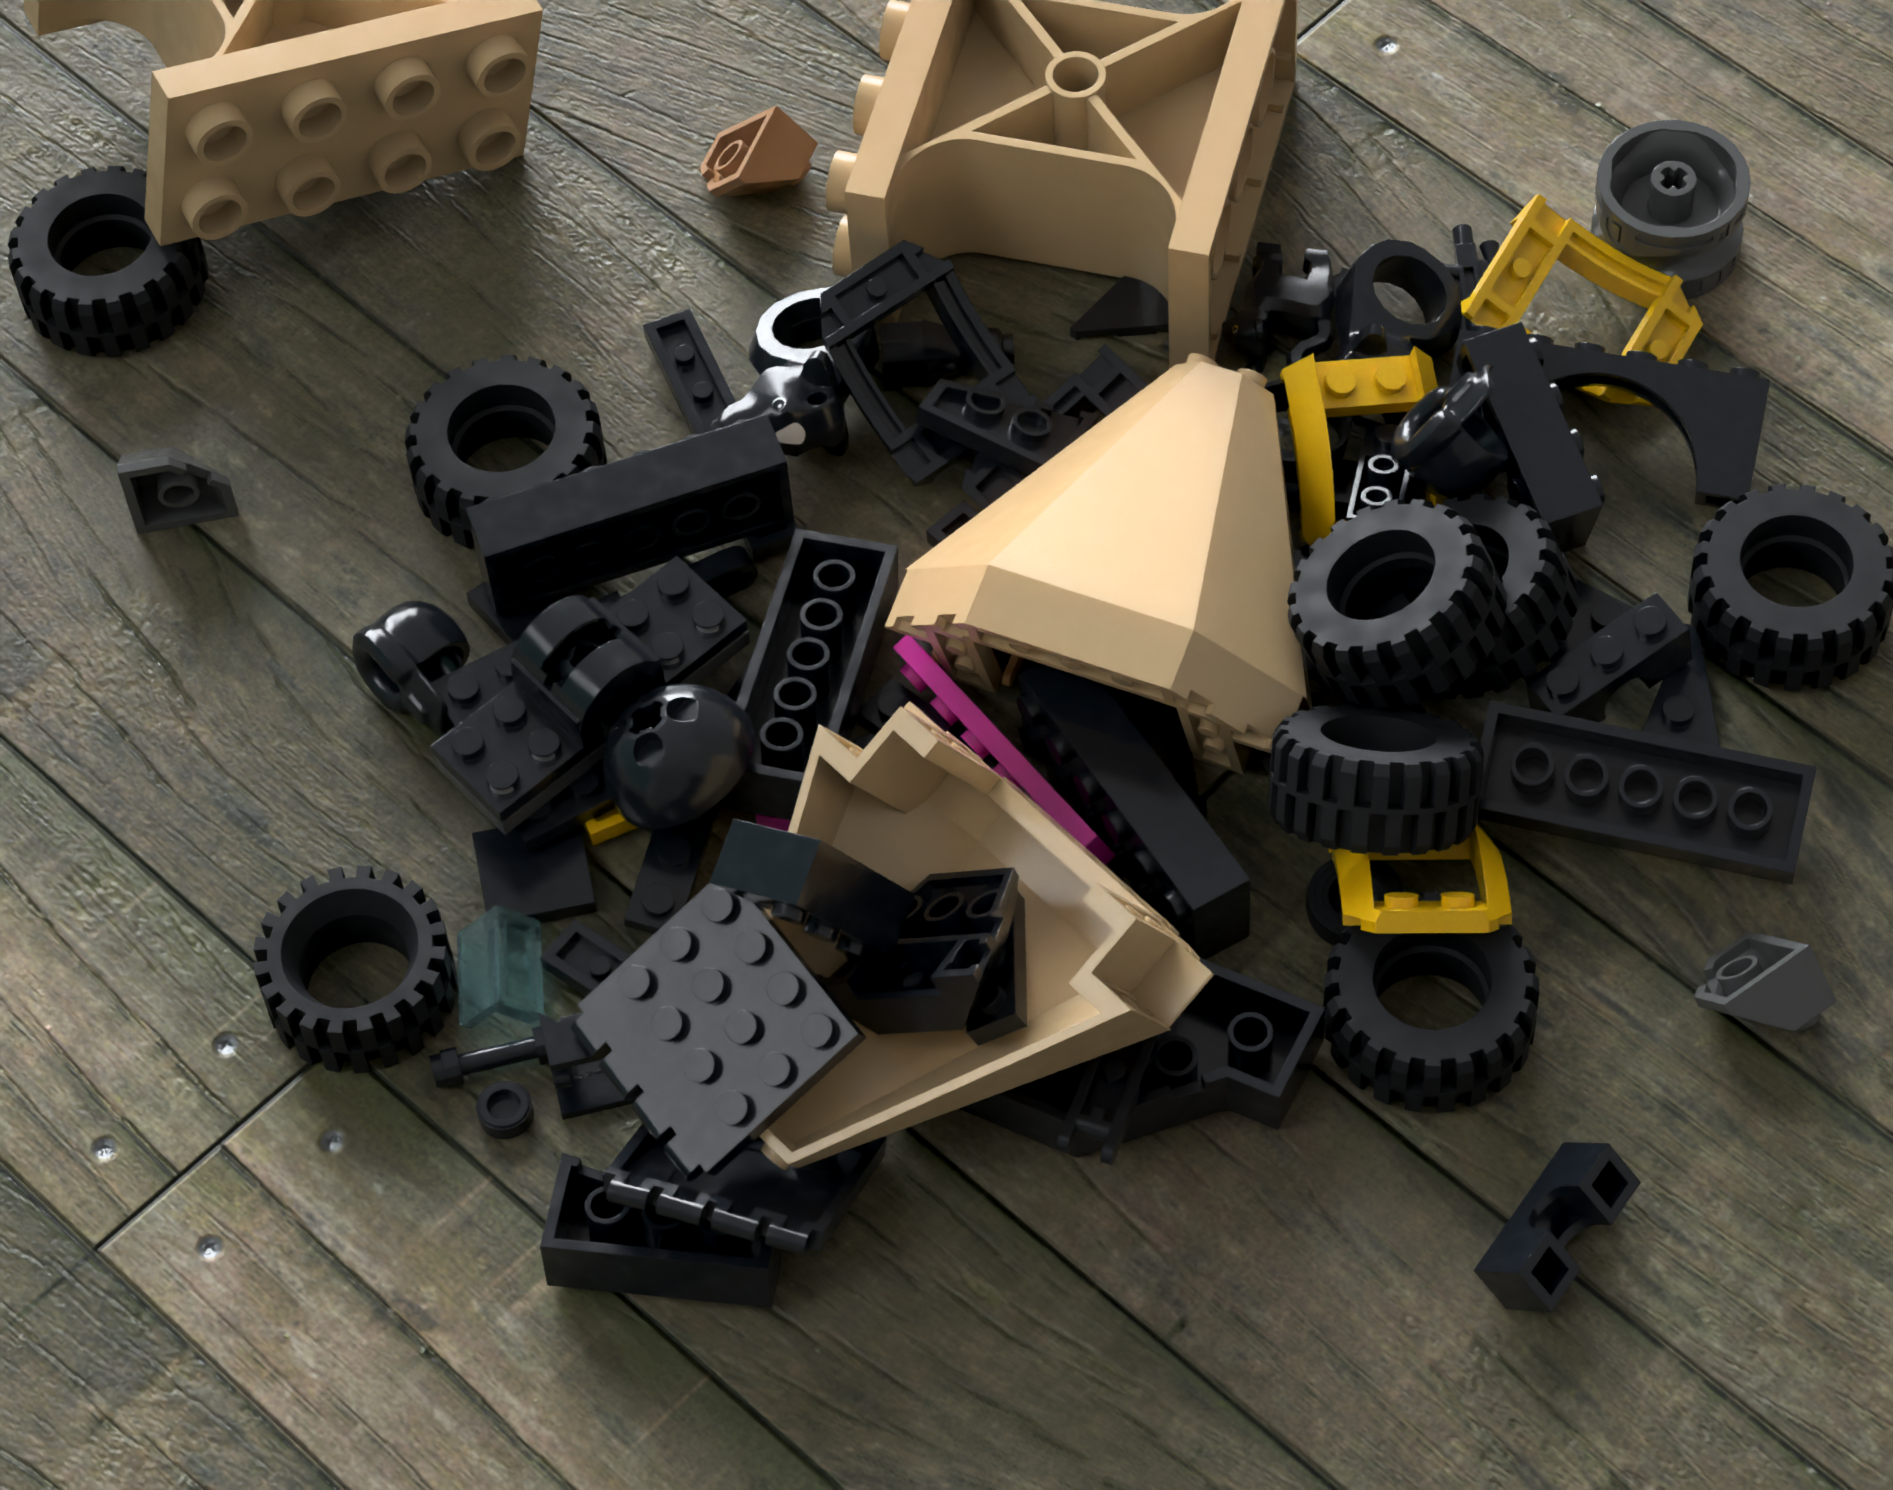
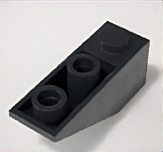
M1367 423L1346 522L1358 516L1356 511L1368 506L1374 509L1384 507L1385 501L1399 499L1404 501L1405 504L1411 503L1416 480L1406 469H1402L1395 464L1390 453L1392 436L1398 425Z

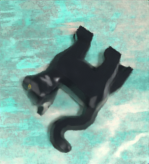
M1258 242L1256 256H1254L1252 264L1253 278L1246 286L1243 307L1233 317L1222 323L1221 335L1222 339L1233 343L1238 352L1254 357L1256 372L1262 373L1265 369L1272 342V329L1312 337L1299 342L1286 357V367L1314 353V357H1317L1329 350L1335 339L1336 289L1348 269L1342 268L1339 274L1333 276L1328 251L1307 248L1303 262V272L1307 274L1306 277L1282 275L1281 244Z

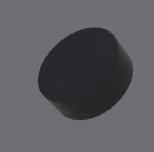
M500 1081L489 1085L481 1092L476 1103V1112L482 1129L488 1135L497 1139H511L523 1134L530 1127L534 1118V1108L530 1094L522 1085L516 1082Z

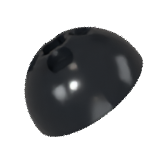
M682 683L666 685L648 691L635 699L622 711L614 722L606 740L603 754V776L613 805L627 822L645 829L669 828L700 816L722 800L744 774L754 750V725L748 714L734 700L706 686Z

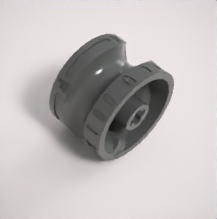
M1658 120L1628 129L1611 142L1599 161L1595 186L1596 205L1594 206L1591 233L1611 247L1649 268L1670 277L1674 275L1679 276L1684 280L1680 287L1686 300L1711 292L1731 275L1739 260L1744 231L1742 220L1746 214L1751 185L1750 172L1745 158L1738 148L1724 135L1694 122Z

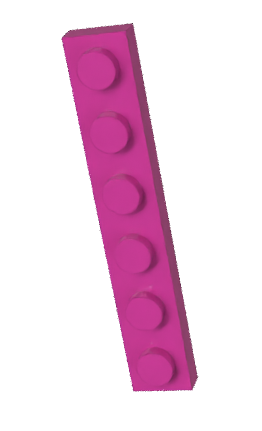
M905 635L893 647L907 662L900 669L901 673L920 693L929 686L937 695L930 704L951 726L960 719L968 728L961 735L963 740L982 760L991 753L999 761L992 769L1002 778L1006 777L1017 787L1020 788L1022 786L1034 802L1103 864L1106 865L1116 856L913 637Z

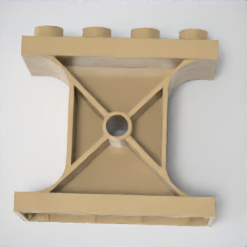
M24 0L23 11L38 36L102 21H111L130 27L145 36L152 43L165 64L166 68L152 71L144 218L160 246L195 237L205 240H216L232 234L243 225L291 213L301 217L312 216L324 211L335 202L383 190L393 194L403 193L417 187L427 179L470 168L480 171L495 170L510 162L514 157L524 155L543 9L537 0Z
M890 0L883 16L879 40L881 59L890 61L884 77L865 74L859 83L855 97L853 131L856 135L863 136L858 153L838 150L833 157L828 173L826 208L830 212L847 215L842 218L836 233L832 259L834 275L846 277L896 244L906 240L923 247V252L939 259L958 253L975 252L1120 278L1128 276L1152 285L1168 301L1169 369L1176 364L1186 363L1191 353L1201 354L1215 361L1222 339V323L1227 320L1296 83L1298 0H1230L1220 7L1196 14H1176L1097 0H911L910 3ZM902 307L877 322V324L897 323Z

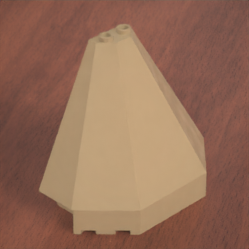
M1196 353L1189 354L1186 363L1174 365L905 569L906 575L884 627L931 643L944 672L951 679L995 694L1003 673L992 648L1176 707L1190 751L1193 753V758L1243 774L1253 748L1271 753L1272 736L1283 719L1287 716L1291 717L1294 712L1300 710H1312L1306 654L1295 637L1287 615L1289 610L1287 603L1291 582H1296L1294 579L1296 568L1274 394L1265 389L1267 379L1262 374L1250 369L1240 368L1235 372L1219 367L1214 360L1207 356Z
M909 701L904 708L900 706L865 749L860 748L819 724L788 832L820 839L908 891L913 890L929 874L1014 867L1019 875L1018 892L1025 899L1027 1027L978 1046L966 1033V1026L963 1030L876 1034L853 1020L866 1036V1039L759 1136L765 1142L760 1149L768 1159L783 1170H787L790 1166L800 1168L1171 1030L1169 1027L1214 974L1199 961L1200 957L1190 945L1178 937L1179 932L1173 925L1019 787L1006 777L1002 778L983 762L981 757L948 731L944 732L912 702ZM765 908L768 915L816 975L820 974L824 978L830 977L848 961L843 953L835 950L837 941L830 943L812 937L803 932L805 926L779 919L773 916L770 910Z

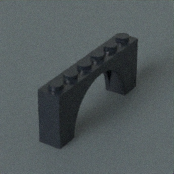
M1478 325L1473 326L1472 331L1460 329L1449 387H1452L1462 378L1456 361L1463 341L1497 330V328ZM1527 334L1529 338L1534 337L1538 341L1544 359L1543 371L1548 382H1554L1560 391L1584 386L1610 387L1623 390L1650 402L1673 422L1685 439L1694 463L1696 474L1695 504L1721 508L1726 503L1733 501L1738 505L1739 496L1751 491L1769 393V379L1760 378L1761 374L1748 368L1735 367L1731 368L1729 373L1708 370L1709 365L1698 360L1680 359L1677 364L1657 361V357L1648 352L1627 351L1626 356L1605 353L1606 349L1603 346L1594 343L1578 342L1575 343L1573 348L1555 345L1552 338L1544 335Z

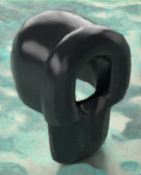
M1490 364L1484 365L1474 373L1467 372L1452 387H1436L1426 393L1404 416L1392 436L1390 453L1395 464L1402 469H1406L1425 490L1442 500L1455 497L1463 500L1470 498L1471 495L1478 494L1492 483L1508 459V449L1502 438L1476 412L1481 404L1490 396L1495 386L1490 375V371L1494 366Z
M406 601L394 606L371 625L361 628L354 634L352 646L354 663L367 687L385 707L400 714L410 712L422 725H429L441 736L448 733L443 727L448 707L444 698L431 682L465 665L470 652L469 643L456 621L441 608L423 601Z

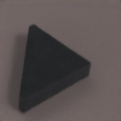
M1123 276L1070 327V336L1075 340H1080L1082 337L1116 334V337L1157 334V331L1169 330L1168 301L1152 285L1136 278Z

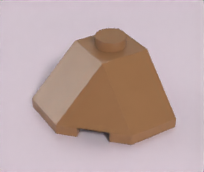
M776 105L718 133L699 169L701 174L709 181L706 184L707 188L715 197L770 193L788 184L796 185L805 178L811 169L809 160L818 142Z

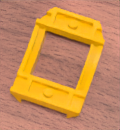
M1541 194L1534 196L1510 222L1513 228L1470 297L1461 301L1462 315L1476 326L1482 325L1500 329L1516 324L1524 314L1555 261L1558 260L1594 284L1648 309L1623 350L1622 356H1626L1627 351H1643L1655 355L1659 362L1677 364L1678 360L1683 359L1703 326L1695 305L1689 307L1680 287L1684 280L1677 275L1670 277L1637 262L1590 233L1572 218L1565 220L1545 204L1547 199ZM1525 328L1527 334H1533L1531 331ZM1600 386L1575 388L1605 402L1653 406L1650 402L1639 396L1619 389Z
M1416 346L1413 347L1410 355L1324 362H1315L1314 353L1281 370L1280 379L1281 383H1285L1289 404L1287 414L1298 478L1301 519L1300 542H1307L1311 546L1319 537L1325 539L1332 533L1331 526L1339 522L1335 521L1333 469L1326 418L1408 412L1426 393L1438 387L1432 358ZM1425 490L1426 501L1432 502L1434 506L1437 504L1444 505L1445 500Z
M1478 823L1464 842L1459 845L1452 844L1449 849L1439 852L1429 850L1426 854L1420 855L1399 853L1398 856H1382V853L1367 852V854L1351 853V850L1328 848V852L1332 853V860L1338 878L1343 926L1361 925V930L1375 934L1490 933L1498 930L1499 925L1512 924L1509 889L1501 854ZM1470 859L1476 873L1481 900L1475 901V894L1444 892L1441 893V901H1418V894L1390 892L1384 894V901H1374L1369 860Z

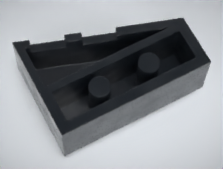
M734 818L709 882L770 910L771 914L779 919L805 926L803 932L812 937L830 943L837 941L835 950L865 961L870 952L890 958L893 957L915 896L912 892L820 839Z

